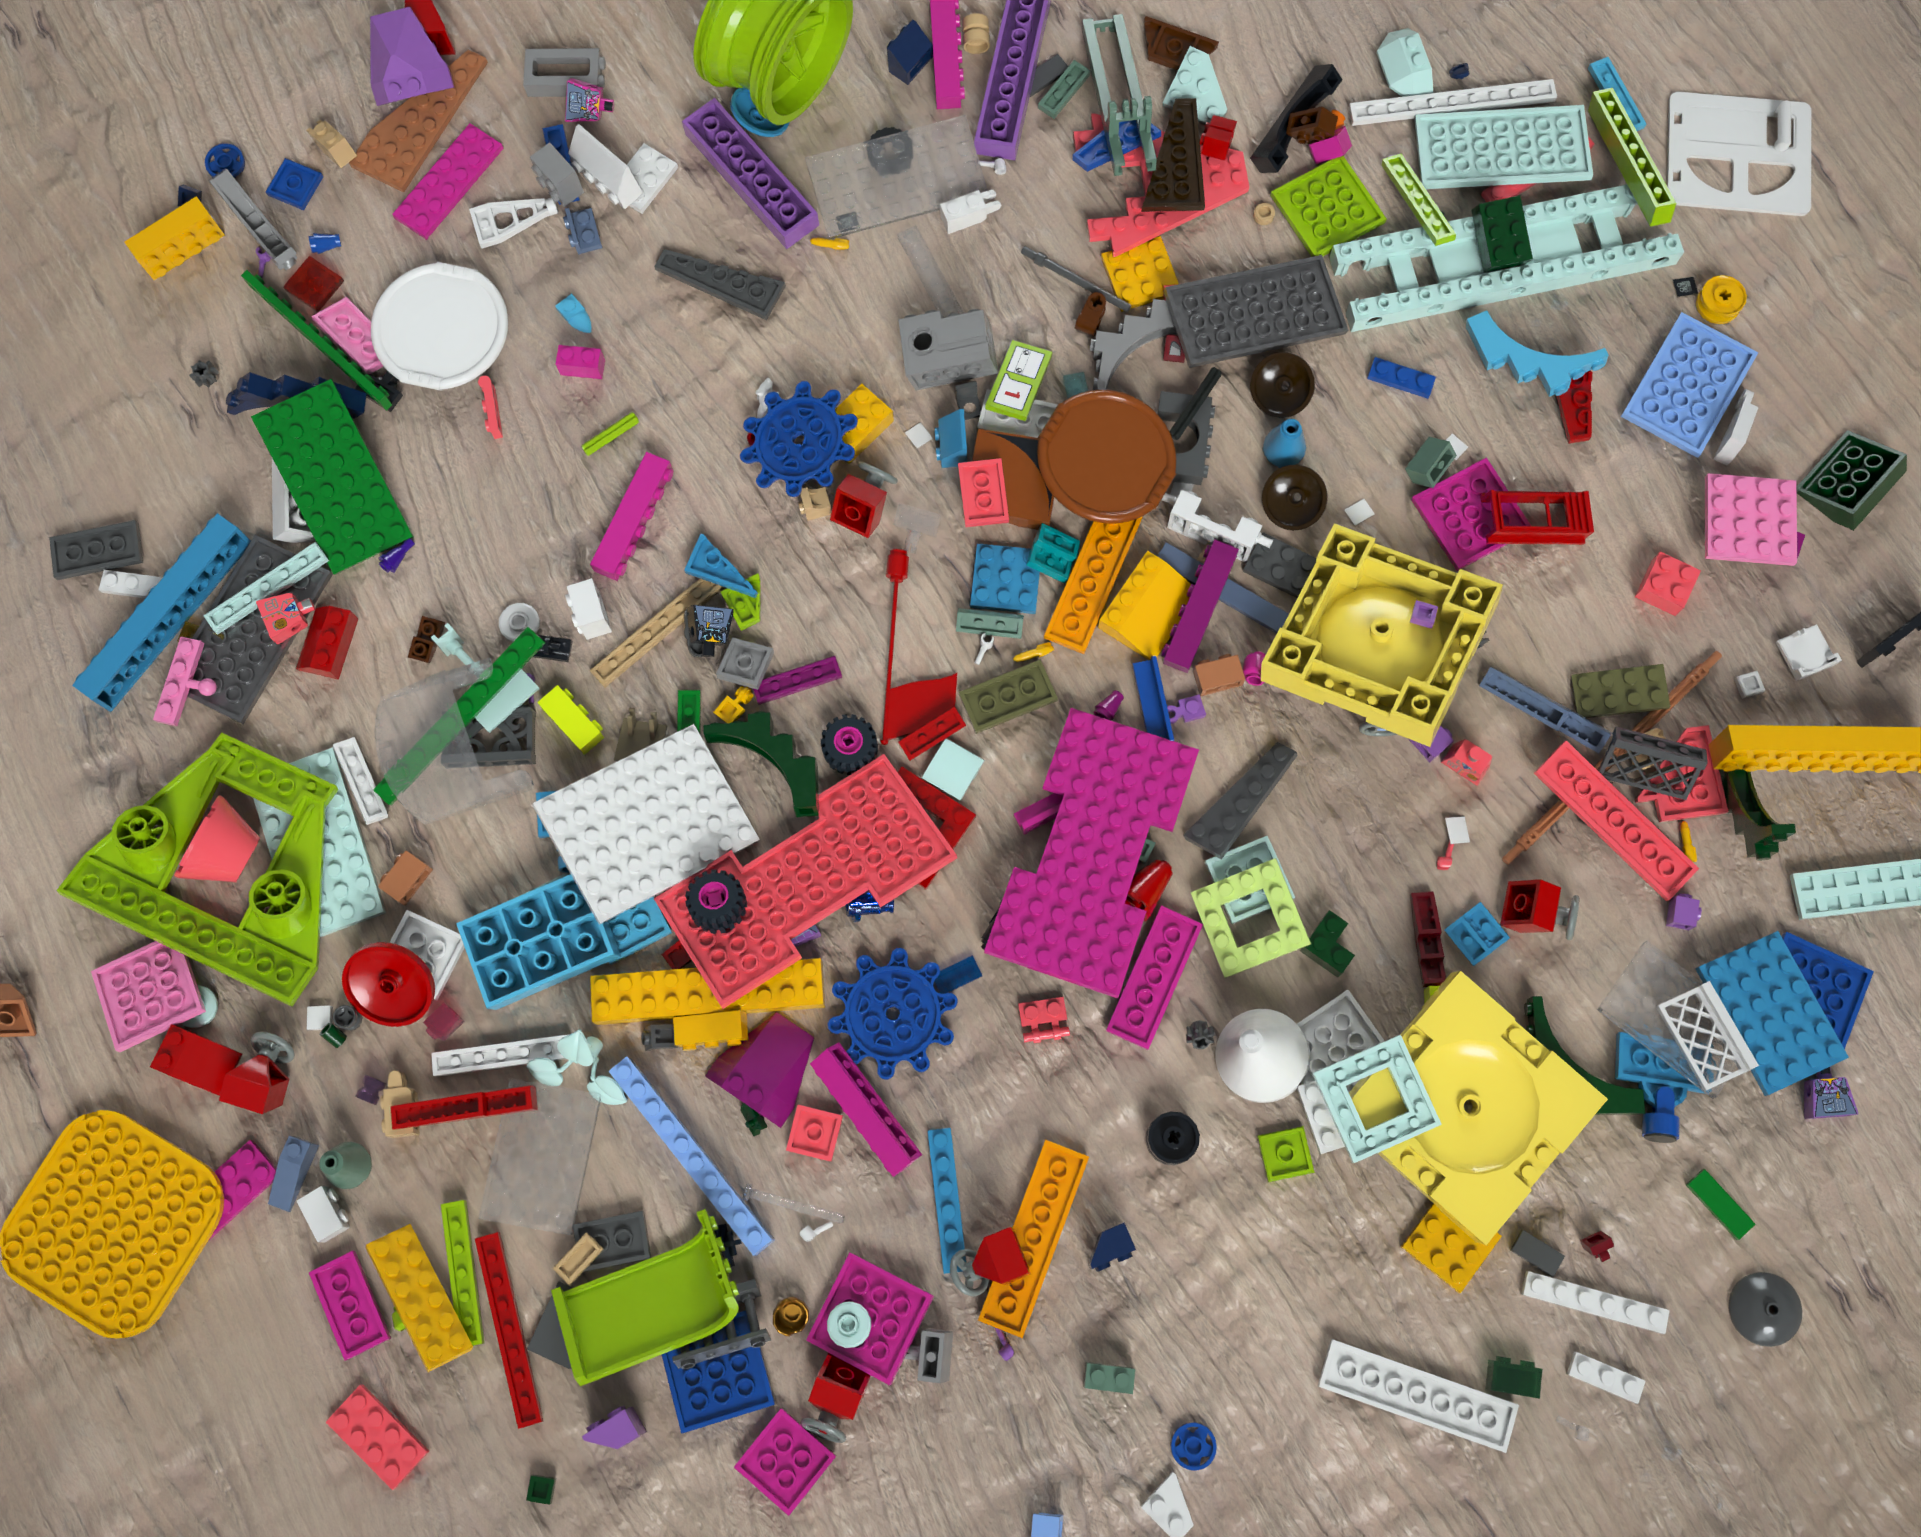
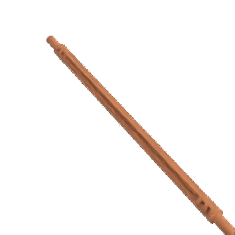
M1715 651L1702 664H1698L1668 694L1670 701L1669 709L1650 711L1632 731L1645 733L1656 725L1709 673V669L1722 658L1721 653ZM1617 747L1614 750L1616 757L1627 753L1625 749ZM1603 758L1594 766L1597 770L1599 769ZM1613 765L1606 767L1605 771L1607 772ZM1560 799L1516 841V845L1502 858V861L1509 865L1522 851H1527L1569 807Z

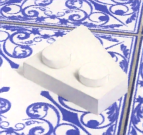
M1172 1471L1141 1505V1508L1170 1537H1184L1194 1525L1177 1476Z

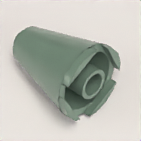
M344 1142L336 1145L322 1155L319 1163L320 1169L328 1181L340 1189L358 1187L369 1177L372 1169L370 1154L361 1144L355 1142Z

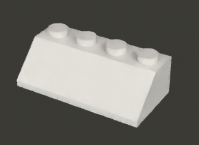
M578 124L575 127L568 153L573 161L571 163L572 167L578 173L582 172L590 184L594 182L596 188L603 195L605 193L608 194V198L614 205L619 204L623 209H626L643 194L636 179L624 162Z
M272 458L273 539L290 543L316 541Z

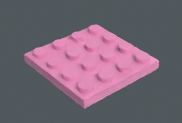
M1708 473L1705 476V559L1788 566L1797 564L1796 480Z
M157 941L91 971L114 1048L119 1053L168 1030L171 1024L177 1026L206 1012L188 956Z

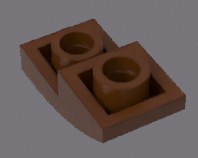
M422 616L417 636H413L408 658L430 663L437 649V645L431 637L433 635L438 639L441 637L445 622Z

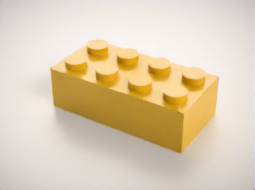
M196 196L124 243L151 278L156 280L176 266L183 264L184 261L193 255L199 254L212 243L218 242L225 235Z

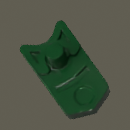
M742 1103L740 1110L746 1120L745 1125L753 1136H757L760 1134V1130L767 1128L764 1117L760 1116L758 1112L745 1103Z

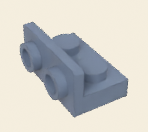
M565 208L567 216L563 217L566 229L571 230V234L568 235L571 247H576L578 254L601 249L602 244L592 208L571 213L569 208Z

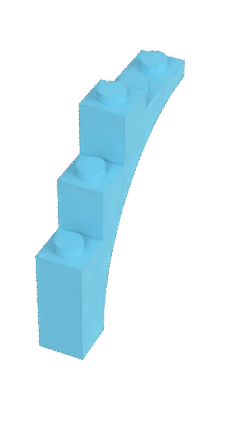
M1487 310L1468 318L1466 321V329L1486 370L1492 368L1499 369L1507 362L1517 383L1523 381L1525 383L1530 382L1538 375L1549 397L1564 394L1570 387L1571 378L1575 380L1582 377L1585 372L1590 370L1597 371L1603 368L1609 356L1605 348L1571 356L1552 355L1532 350L1507 336L1492 320Z

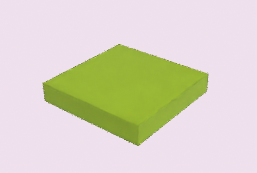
M1304 1126L1257 1136L1268 1182L1315 1173Z

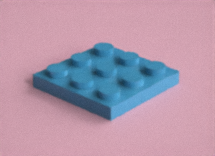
M977 544L970 608L1036 614L1040 572L1026 565L1031 549Z

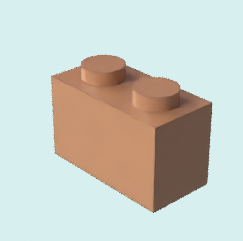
M1225 654L1220 656L1218 660L1211 662L1209 659L1202 660L1195 665L1193 670L1200 696L1243 686L1245 681L1238 655L1231 656V654Z
M405 851L397 856L392 869L381 877L378 887L406 906L433 869L408 851Z

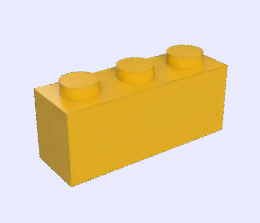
M742 1010L673 1017L674 1042L676 1046L682 1047L683 1051L696 1050L698 1045H705V1048H717L719 1043L726 1042L727 1046L741 1045V1041L748 1040L747 1012Z

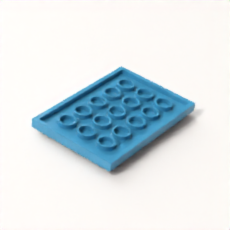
M1779 931L1695 968L1703 984L1708 981L1711 982L1759 1066L1752 1069L1751 1072L1764 1096L1777 1092L1849 1058Z

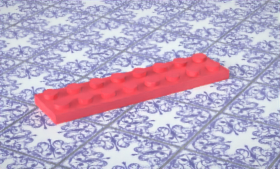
M1564 741L1534 772L1553 793L1665 901L1671 900L1699 869L1568 741Z

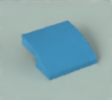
M1481 902L1444 929L1473 966L1510 939L1508 934Z

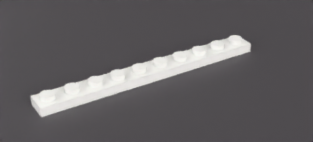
M1548 79L1350 103L1348 108L1351 124L1355 126L1414 119L1415 115L1481 111L1555 102L1557 93L1554 80Z

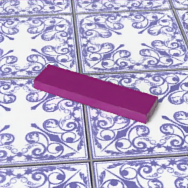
M832 656L762 680L759 689L753 690L758 705L840 679L842 674L836 657Z

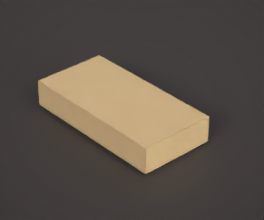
M585 1233L552 1269L568 1285H571L604 1248L588 1233Z

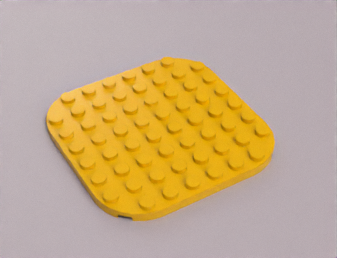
M97 1110L96 1112L83 1114L73 1120L63 1130L5 1220L0 1232L2 1266L8 1276L16 1283L94 1333L116 1339L138 1335L153 1326L162 1316L217 1228L224 1208V1193L221 1182L208 1165L125 1114L109 1110Z

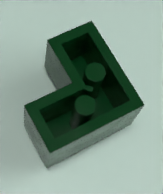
M1329 910L1310 935L1311 945L1301 948L1300 952L1338 978L1355 956L1336 942L1349 923Z

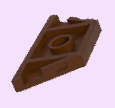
M1148 16L1144 18L1147 58L1151 62L1178 71L1190 46L1209 55L1218 48L1219 41Z

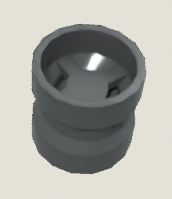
M339 1006L333 1013L335 1025L345 1030H356L362 1023V1015L351 1006Z

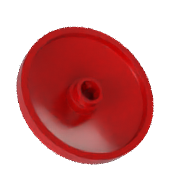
M388 942L367 944L353 953L343 969L342 986L348 1001L362 1016L377 1024L391 1027L410 1025L425 1015L434 1000L435 983L429 968L418 955L403 946Z

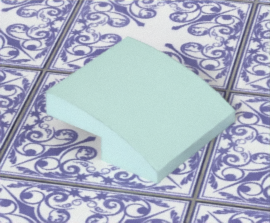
M946 738L922 778L958 800H962L985 760Z

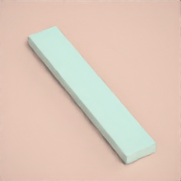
M314 542L203 616L218 635L258 608L256 601L277 596L329 560L318 544Z

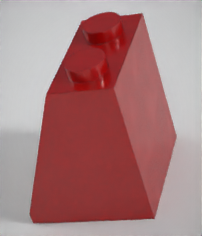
M405 0L404 8L411 7L424 27L425 33L436 46L439 55H456L449 34L432 0Z

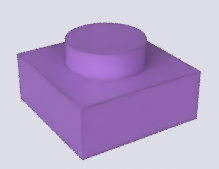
M1416 600L1410 623L1432 629L1438 606Z

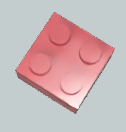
M1660 551L1652 559L1635 598L1676 616L1685 607L1701 570Z

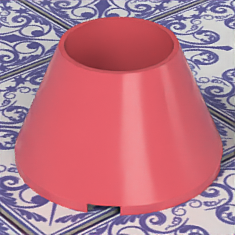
M219 795L179 864L180 867L174 874L175 877L237 882L256 848L260 837L223 796Z

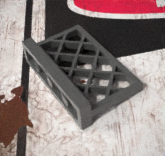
M1615 727L1612 733L1613 739L1598 771L1610 781L1686 800L1701 770H1704L1708 764L1706 749ZM1617 747L1625 749L1628 753L1616 757L1614 750ZM1644 754L1648 755L1650 759L1639 763L1635 756ZM1631 758L1635 765L1623 769L1620 762ZM1667 760L1671 761L1673 765L1661 769L1657 762ZM1614 764L1619 769V771L1614 773L1605 771L1606 767ZM1654 764L1657 771L1645 774L1642 768ZM1691 766L1694 767V770L1683 774L1680 768ZM1636 770L1641 774V777L1635 779L1629 778L1627 775ZM1676 770L1679 777L1668 780L1665 773ZM1661 776L1664 781L1656 785L1652 784L1649 779ZM1682 781L1685 784L1683 791L1675 790L1671 786Z

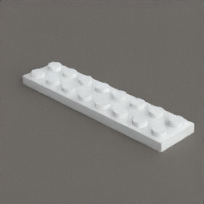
M1333 1339L1330 1341L1318 1382V1387L1504 1453L1507 1452L1519 1407L1518 1404Z

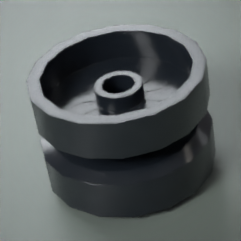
M1170 1111L1161 1114L1150 1124L1146 1132V1145L1149 1153L1155 1160L1164 1165H1178L1186 1162L1195 1154L1199 1146L1200 1134L1197 1125L1189 1116L1181 1112ZM1170 1135L1176 1137L1175 1143H1169L1168 1138Z

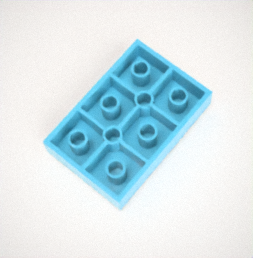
M571 874L456 923L487 1009L498 1010L621 957L609 922L606 921L600 925L598 924Z

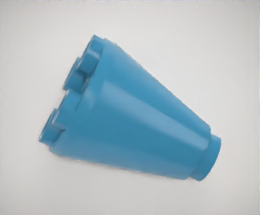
M1285 420L1272 429L1265 437L1262 449L1269 462L1278 468H1282L1287 465H1296L1303 459L1306 452V441L1302 426L1297 420Z

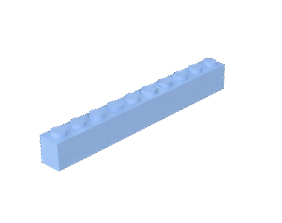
M626 1056L610 1069L609 1073L752 1255L757 1256L774 1242L773 1237L634 1061Z

